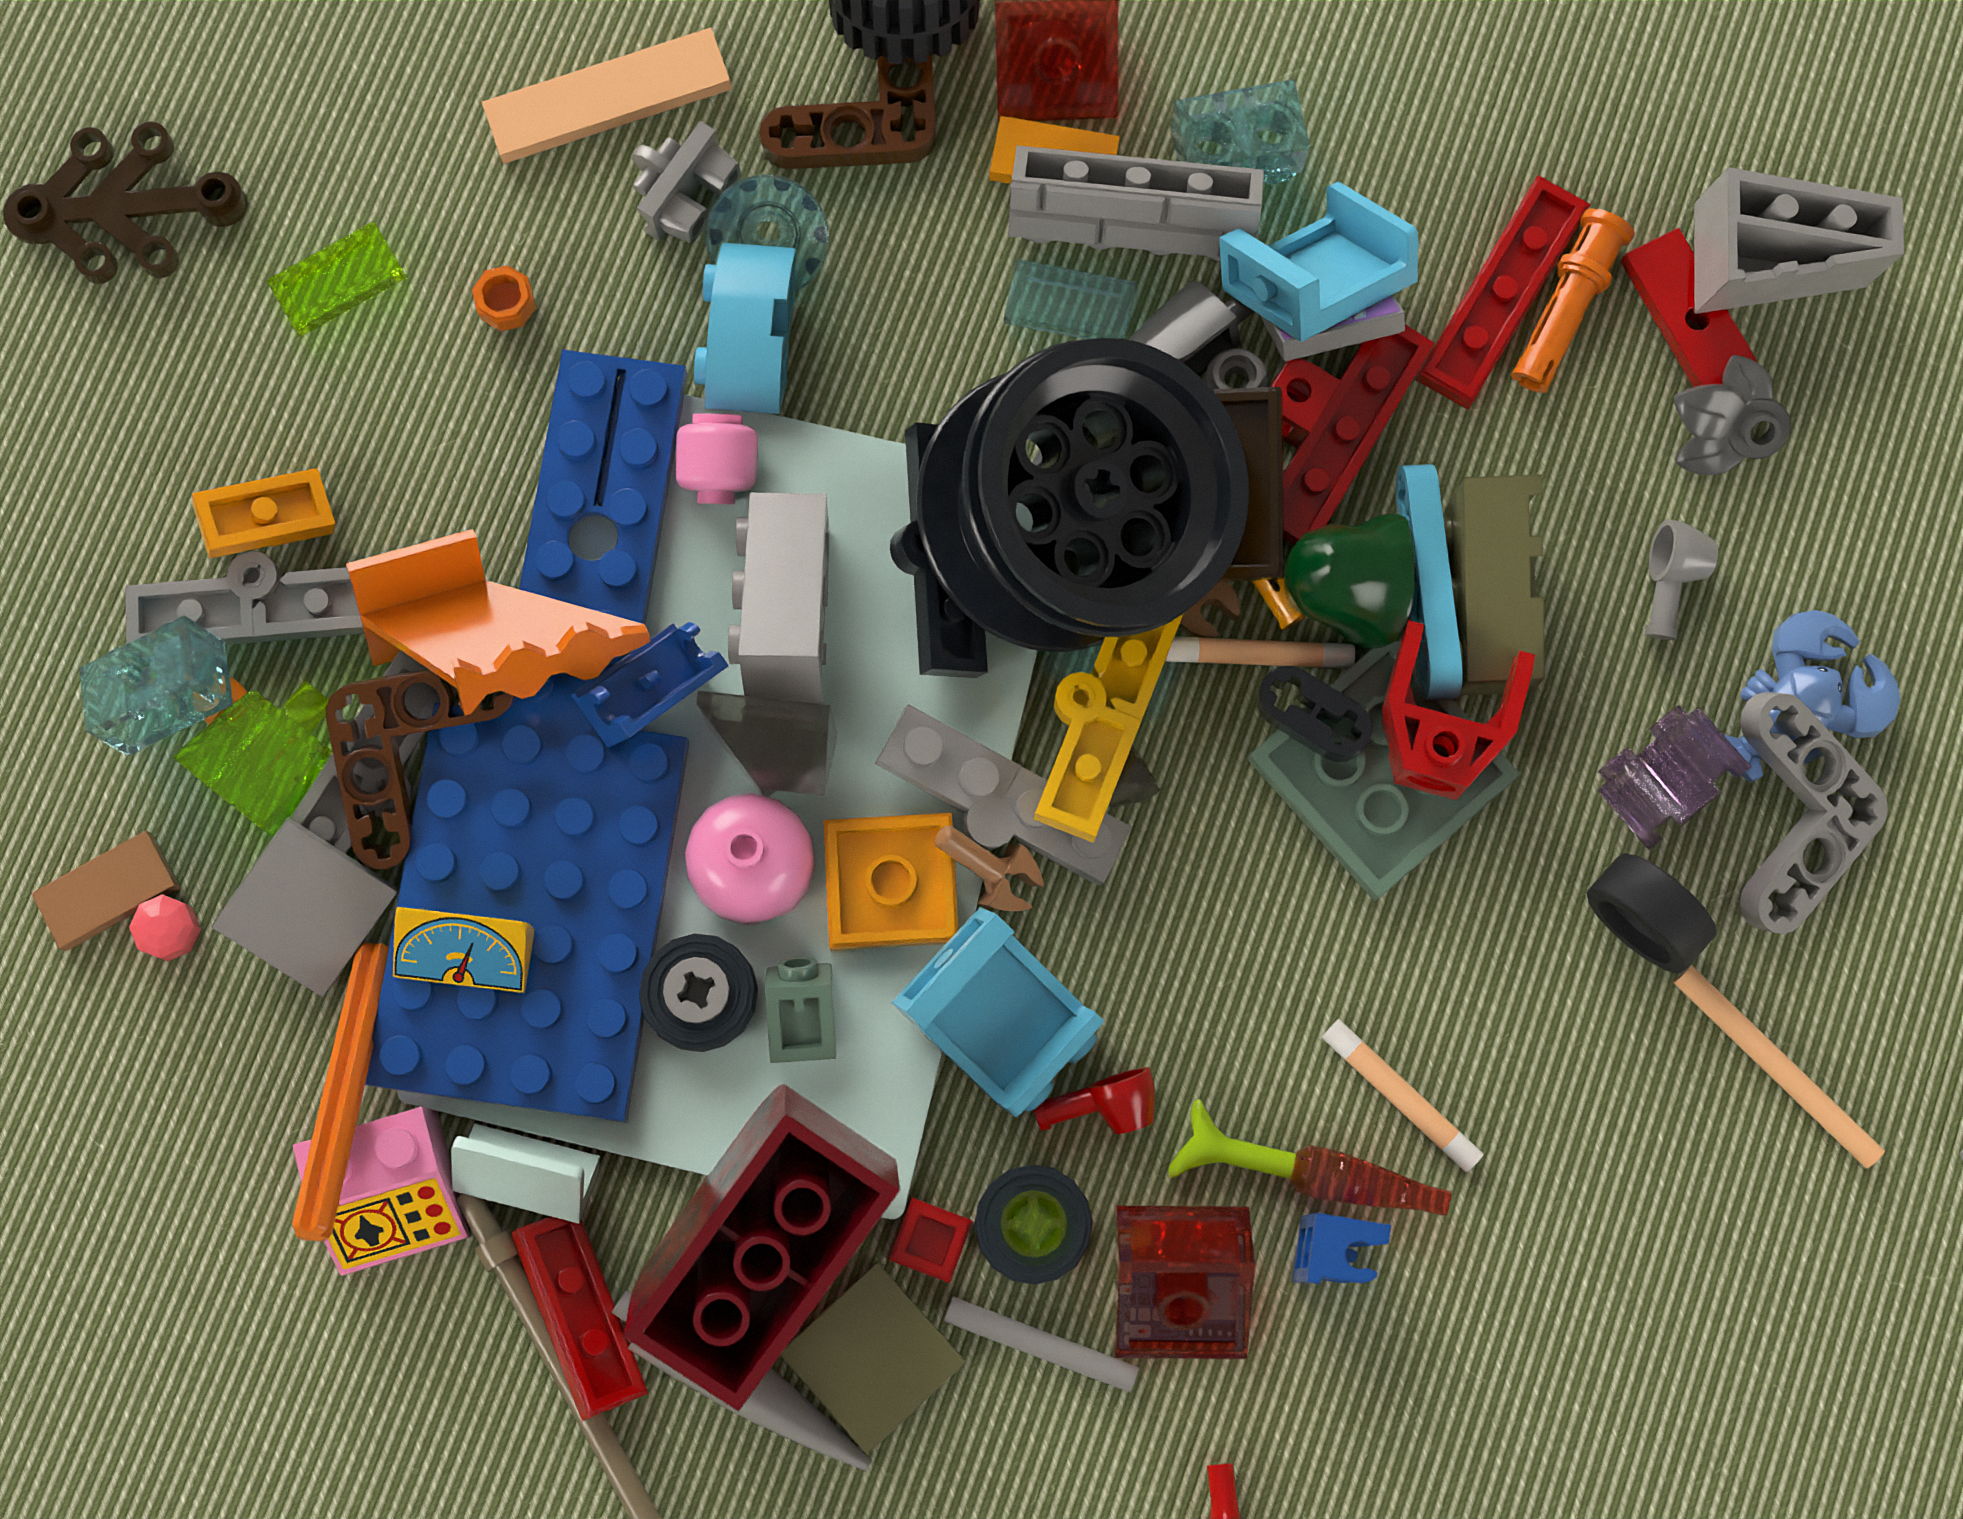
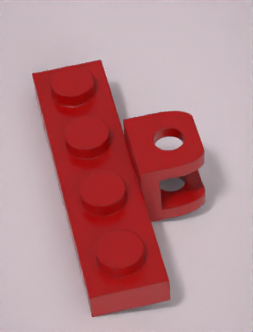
M1405 324V331L1361 342L1340 379L1303 359L1287 361L1281 372L1275 376L1269 387H1281L1283 391V440L1297 448L1283 472L1285 540L1295 545L1305 533L1327 525L1435 342Z

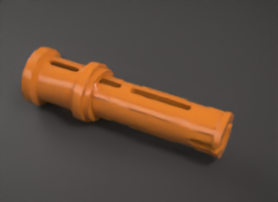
M1587 209L1580 219L1583 229L1571 253L1564 254L1557 265V273L1560 280L1529 339L1522 357H1520L1511 373L1512 379L1519 381L1518 384L1528 390L1538 393H1546L1556 370L1563 356H1565L1590 302H1592L1595 295L1601 294L1609 287L1612 281V275L1609 271L1621 247L1629 245L1635 235L1633 227L1627 221L1611 212L1602 209Z

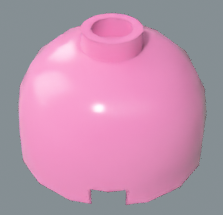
M754 793L729 796L707 808L692 827L685 851L687 876L700 901L722 919L744 925L759 924L760 921L771 920L778 915L783 916L793 910L809 890L816 866L812 838L799 815L779 800Z

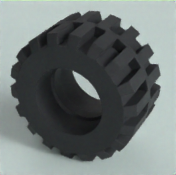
M829 0L833 27L837 35H844L846 45L853 50L863 48L864 56L876 60L881 56L888 58V63L901 64L903 59H913L914 63L926 62L929 55L935 54L941 57L950 53L951 44L962 45L969 38V30L975 29L977 25L980 0Z

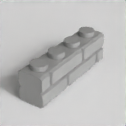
M1017 145L1011 184L1008 236L1027 238L1035 243L1061 241L1087 244L1095 249L1121 247L1148 250L1156 255H1169L1172 253L1201 255L1221 261L1219 237L1240 228L1254 238H1257L1262 207L1264 170Z

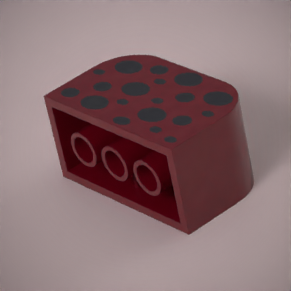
M779 1085L767 1096L747 1121L651 1256L632 1292L623 1337L739 1412L900 1192L896 1159L787 1085Z

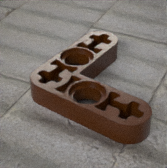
M932 55L927 56L928 61L914 63L913 59L902 60V63L914 64L923 73L919 83L909 88L898 87L891 82L889 73L898 64L888 63V58L880 56L877 59L880 101L792 105L775 108L765 116L760 126L759 133L765 157L771 164L783 169L904 164L921 161L931 153L936 140ZM901 106H913L914 126L916 129L915 141H903V136L900 132L902 130ZM844 122H855L865 130V137L862 142L849 148L837 145L832 140L831 134L836 126ZM813 125H821L820 132L823 148H815ZM794 128L796 135L793 142L794 147L782 148L779 139L782 136V129Z
M429 669L355 681L339 688L330 696L326 705V722L351 845L355 855L365 865L374 869L393 867L406 857L411 846L413 818L396 736L494 719L504 714L514 704L515 696L502 692L494 697V707H486L483 699L472 714L466 716L464 712L453 714L454 693L450 684ZM417 682L427 683L438 692L440 707L433 717L428 719L418 718L408 711L405 705V694L412 684ZM351 694H358L361 704H372L374 715L367 718L364 722L366 737L368 740L379 734L383 746L366 745L353 752H349L347 742H355L360 739L356 720L344 719L342 714V708L352 703ZM373 757L380 760L386 766L388 783L382 791L369 793L362 790L356 784L354 767L360 759ZM392 798L395 808H386L382 812L385 829L388 832L398 831L400 840L390 847V854H383L381 845H370L367 839L368 835L377 830L378 824L375 810L362 815L359 805L374 806Z

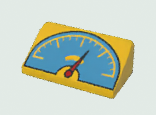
M397 907L394 920L393 977L525 993L535 928L529 923L522 921Z

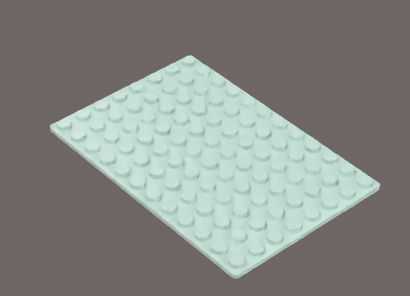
M617 379L616 391H615V396H614L612 414H611V419H610L608 437H607V442H606L605 454H604V459H603L601 477H600L599 488H598V494H597V500H596V505H595V506H599V505H598V497H599V491H600V486H601V480H602L603 468H604V463H605L606 451H607V446H608V440H609V434H610V428H611V423H612L614 405H615V400H616L617 388H618V383H619V380H618V379ZM684 394L679 429L687 424H692V414L742 415L743 425L749 426L757 432L758 480L752 489L735 492V504L697 503V491L686 490L680 487L676 481L675 447L645 625L651 639L673 623L679 628L687 622H692L700 628V633L694 637L698 647L706 654L710 651H719L729 666L640 730L687 737L690 742L655 952L672 939L694 933L718 936L736 946L754 971L758 986L755 1013L743 1033L726 1046L706 1052L678 1049L659 1038L644 1018L627 1123L398 1090L397 1094L402 1102L410 1105L425 1107L439 1112L708 1176L761 1103L775 1088L785 1084L896 1159L900 1192L881 1217L897 1219L905 1211L942 1051L891 1002L945 944L830 951L823 820L952 813L953 827L963 833L962 819L964 812L876 765L875 762L903 709L908 704L1012 761L1038 650L1013 645L985 630L988 673L977 678L920 675L914 576L901 571L895 565L890 553V541L894 533L910 523L906 444L769 413L705 409V399ZM750 492L827 494L830 528L828 607H825L823 642L826 643V665H822L821 680L823 702L825 703L824 723L748 722L740 664H729V626L741 625L742 609H733L732 605L733 571L745 570V556H737L736 524L737 518H748ZM1017 503V520L1024 529L1031 531L1033 525L1032 515L1027 507ZM597 515L585 517L579 520L570 532V548L576 556L584 560H599L604 553L614 549L618 538L617 528L613 522L605 517ZM754 793L779 800L799 815L812 838L816 866L809 890L793 910L783 916L778 915L771 920L760 921L759 924L744 925L722 919L700 901L687 876L685 851L692 827L707 808L729 796ZM955 860L958 927L960 929L976 912L983 879ZM791 957H811L816 959L817 963H830L832 965L836 1059L770 1063L764 991L766 969L768 967L778 966L780 961ZM689 983V987H688V989H687V994L684 995V996H682L681 998H684V997H686V996L688 995V990H689V988H690V986H691L690 983Z

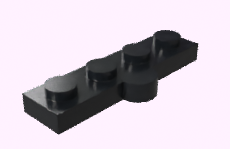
M916 422L905 429L910 523L894 533L890 541L891 558L901 571L914 576L920 675L977 678L988 673L985 630L968 618L942 588L930 566L920 537L916 505L918 476L927 445L938 425Z

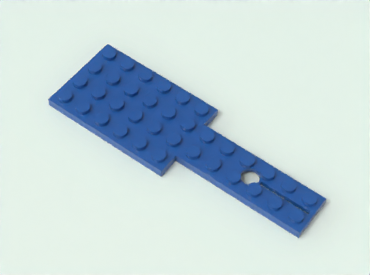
M562 349L519 590L646 624L676 447V436L679 430L688 376L684 365ZM618 377H619V383H618L617 394H616V400H615V405H614V411H613L612 423H611V428H610L608 446H607V451H606L605 463H604L603 474H602V480H601V486H600L599 497H598V505H599V506H595V505H596V500H597V494H598V488H599L600 477H601L603 459H604V454H605L606 442H607V437H608L610 419H611V414H612L614 396H615V391H616L617 379H618ZM597 515L609 519L616 526L618 533L617 543L614 549L604 553L599 560H584L572 552L569 544L570 532L579 520ZM631 652L621 656L614 657L601 673H603L605 670L613 666L615 663L620 661L622 658H624ZM564 672L550 676L536 695L524 699L516 697L514 704L499 717L487 721L429 730L411 826V846L405 858L397 907L529 923L535 928L526 990L525 993L394 978L393 923L372 1037L374 1047L365 1085L627 1123L644 1023V1014L639 999L643 971L656 950L690 744L687 737L638 731L630 738L608 748L571 697V694L593 679L584 681ZM434 703L432 717L438 712L440 703ZM453 706V714L463 713L459 706Z

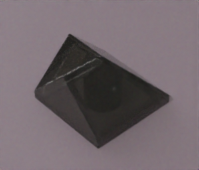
M698 691L696 704L710 732L761 796L770 797L777 790L825 795L838 734L830 705Z

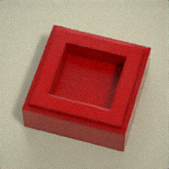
M912 1197L888 1260L950 1283L973 1220Z

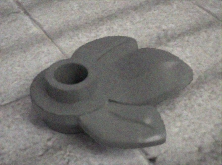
M1737 355L1730 357L1723 373L1722 384L1696 386L1679 392L1673 397L1674 405L1681 421L1693 435L1680 449L1675 462L1683 469L1695 474H1722L1732 469L1745 457L1762 459L1771 456L1782 448L1790 434L1791 421L1789 414L1778 401L1773 399L1772 380L1769 373L1758 362ZM1761 421L1769 422V429L1764 435L1759 438H1751V430L1755 424Z

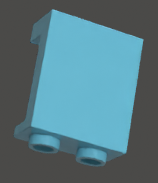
M1339 181L1326 188L1327 213L1324 218L1268 246L1240 228L1219 237L1222 290L1300 342L1418 282L1419 241L1417 229Z
M979 907L891 1003L1000 1108L1017 1117L1024 1110L1026 1112L1034 1110L1048 1097L1053 1088L1051 1080L1067 1062L1070 1064L1075 1063L1091 1050L1097 1040L1095 1032L1103 1024L1104 1020L1095 1011L1085 1007L1012 935L1014 931L996 913Z

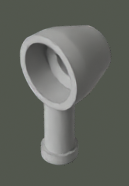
M1671 519L1663 521L1658 527L1651 544L1649 573L1651 578L1656 581L1650 625H1646L1645 636L1677 640L1678 629H1675L1682 583L1709 578L1717 563V542L1693 526L1681 521Z

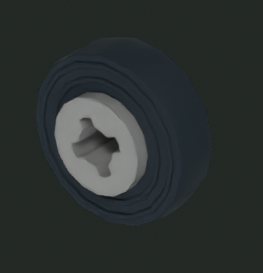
M694 933L672 939L653 954L642 973L639 999L645 1020L659 1038L680 1050L706 1052L726 1046L744 1032L755 1013L758 986L752 966L736 946L718 936ZM689 983H690L691 986H690V988H689V990H688V995H687L686 997H684V998H681L682 996H684V995L687 994V989H688Z

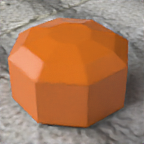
M508 265L485 270L472 289L476 311L480 319L499 331L523 327L537 308L532 285L528 277Z

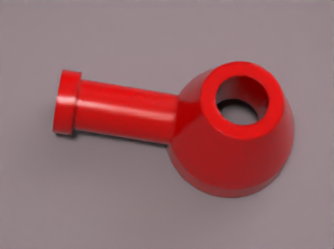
M1143 1067L1121 1072L1098 1080L1086 1088L1044 1100L1034 1109L1040 1130H1049L1052 1128L1051 1125L1097 1111L1115 1134L1129 1133L1154 1123L1155 1085L1150 1068Z

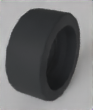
M1621 854L1586 892L1589 905L1597 917L1616 937L1641 957L1666 971L1679 974L1687 970L1717 935L1715 922L1697 898L1674 877L1637 855Z

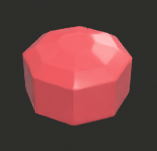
M163 894L139 904L129 926L138 950L165 961H171L191 952L201 930L192 906Z

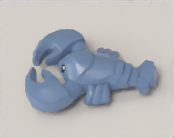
M1812 610L1790 615L1774 630L1772 653L1779 681L1775 683L1767 672L1762 669L1755 671V677H1751L1747 682V687L1742 689L1740 693L1741 698L1747 702L1756 694L1763 692L1795 695L1804 702L1827 729L1854 738L1876 737L1894 721L1901 700L1898 683L1887 665L1872 653L1865 657L1862 661L1870 673L1873 686L1868 687L1863 680L1864 670L1856 665L1848 680L1846 692L1847 706L1841 704L1843 684L1839 671L1823 666H1805L1803 659L1831 661L1846 656L1842 647H1831L1825 642L1827 637L1838 640L1850 649H1854L1860 643V640L1849 625L1833 614ZM1771 710L1769 714L1774 722L1769 732L1785 734L1776 722V718L1780 713L1779 710ZM1725 734L1720 737L1715 747L1722 753L1720 762L1734 777L1743 776L1749 783L1763 776L1760 763L1762 757L1747 742L1744 735L1740 739ZM1787 735L1791 740H1794L1798 737L1794 735ZM1818 748L1812 749L1804 759V763L1812 762L1813 758L1823 756L1821 750Z

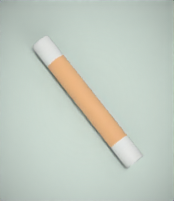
M1175 636L1165 661L1349 669L1354 665L1355 648L1353 644Z
M1339 1018L1321 1036L1326 1043L1462 1170L1467 1173L1482 1158L1483 1152Z

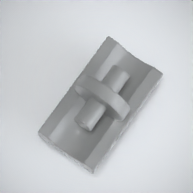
M701 121L682 146L673 139L667 138L658 151L645 145H639L632 155L634 163L642 171L633 184V188L639 194L645 196L637 209L647 222L643 227L644 231L659 241L667 232L686 242L694 243L706 227L709 215L707 209L692 200L691 197L700 185H703L720 197H723V195L727 196L741 177L739 163L724 149L719 147L716 131Z

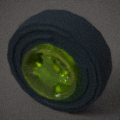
M1030 1164L1009 1169L989 1184L978 1202L974 1228L979 1250L994 1270L1012 1281L1037 1285L1058 1280L1078 1265L1089 1247L1093 1221L1088 1199L1074 1180L1055 1168Z

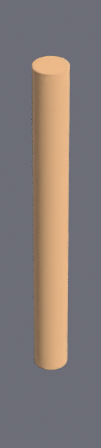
M1690 965L1687 970L1683 971L1674 980L1673 983L1861 1165L1867 1169L1881 1158L1885 1150L1696 968Z

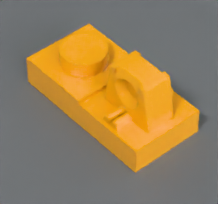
M318 468L192 493V505L209 559L334 534L335 520Z

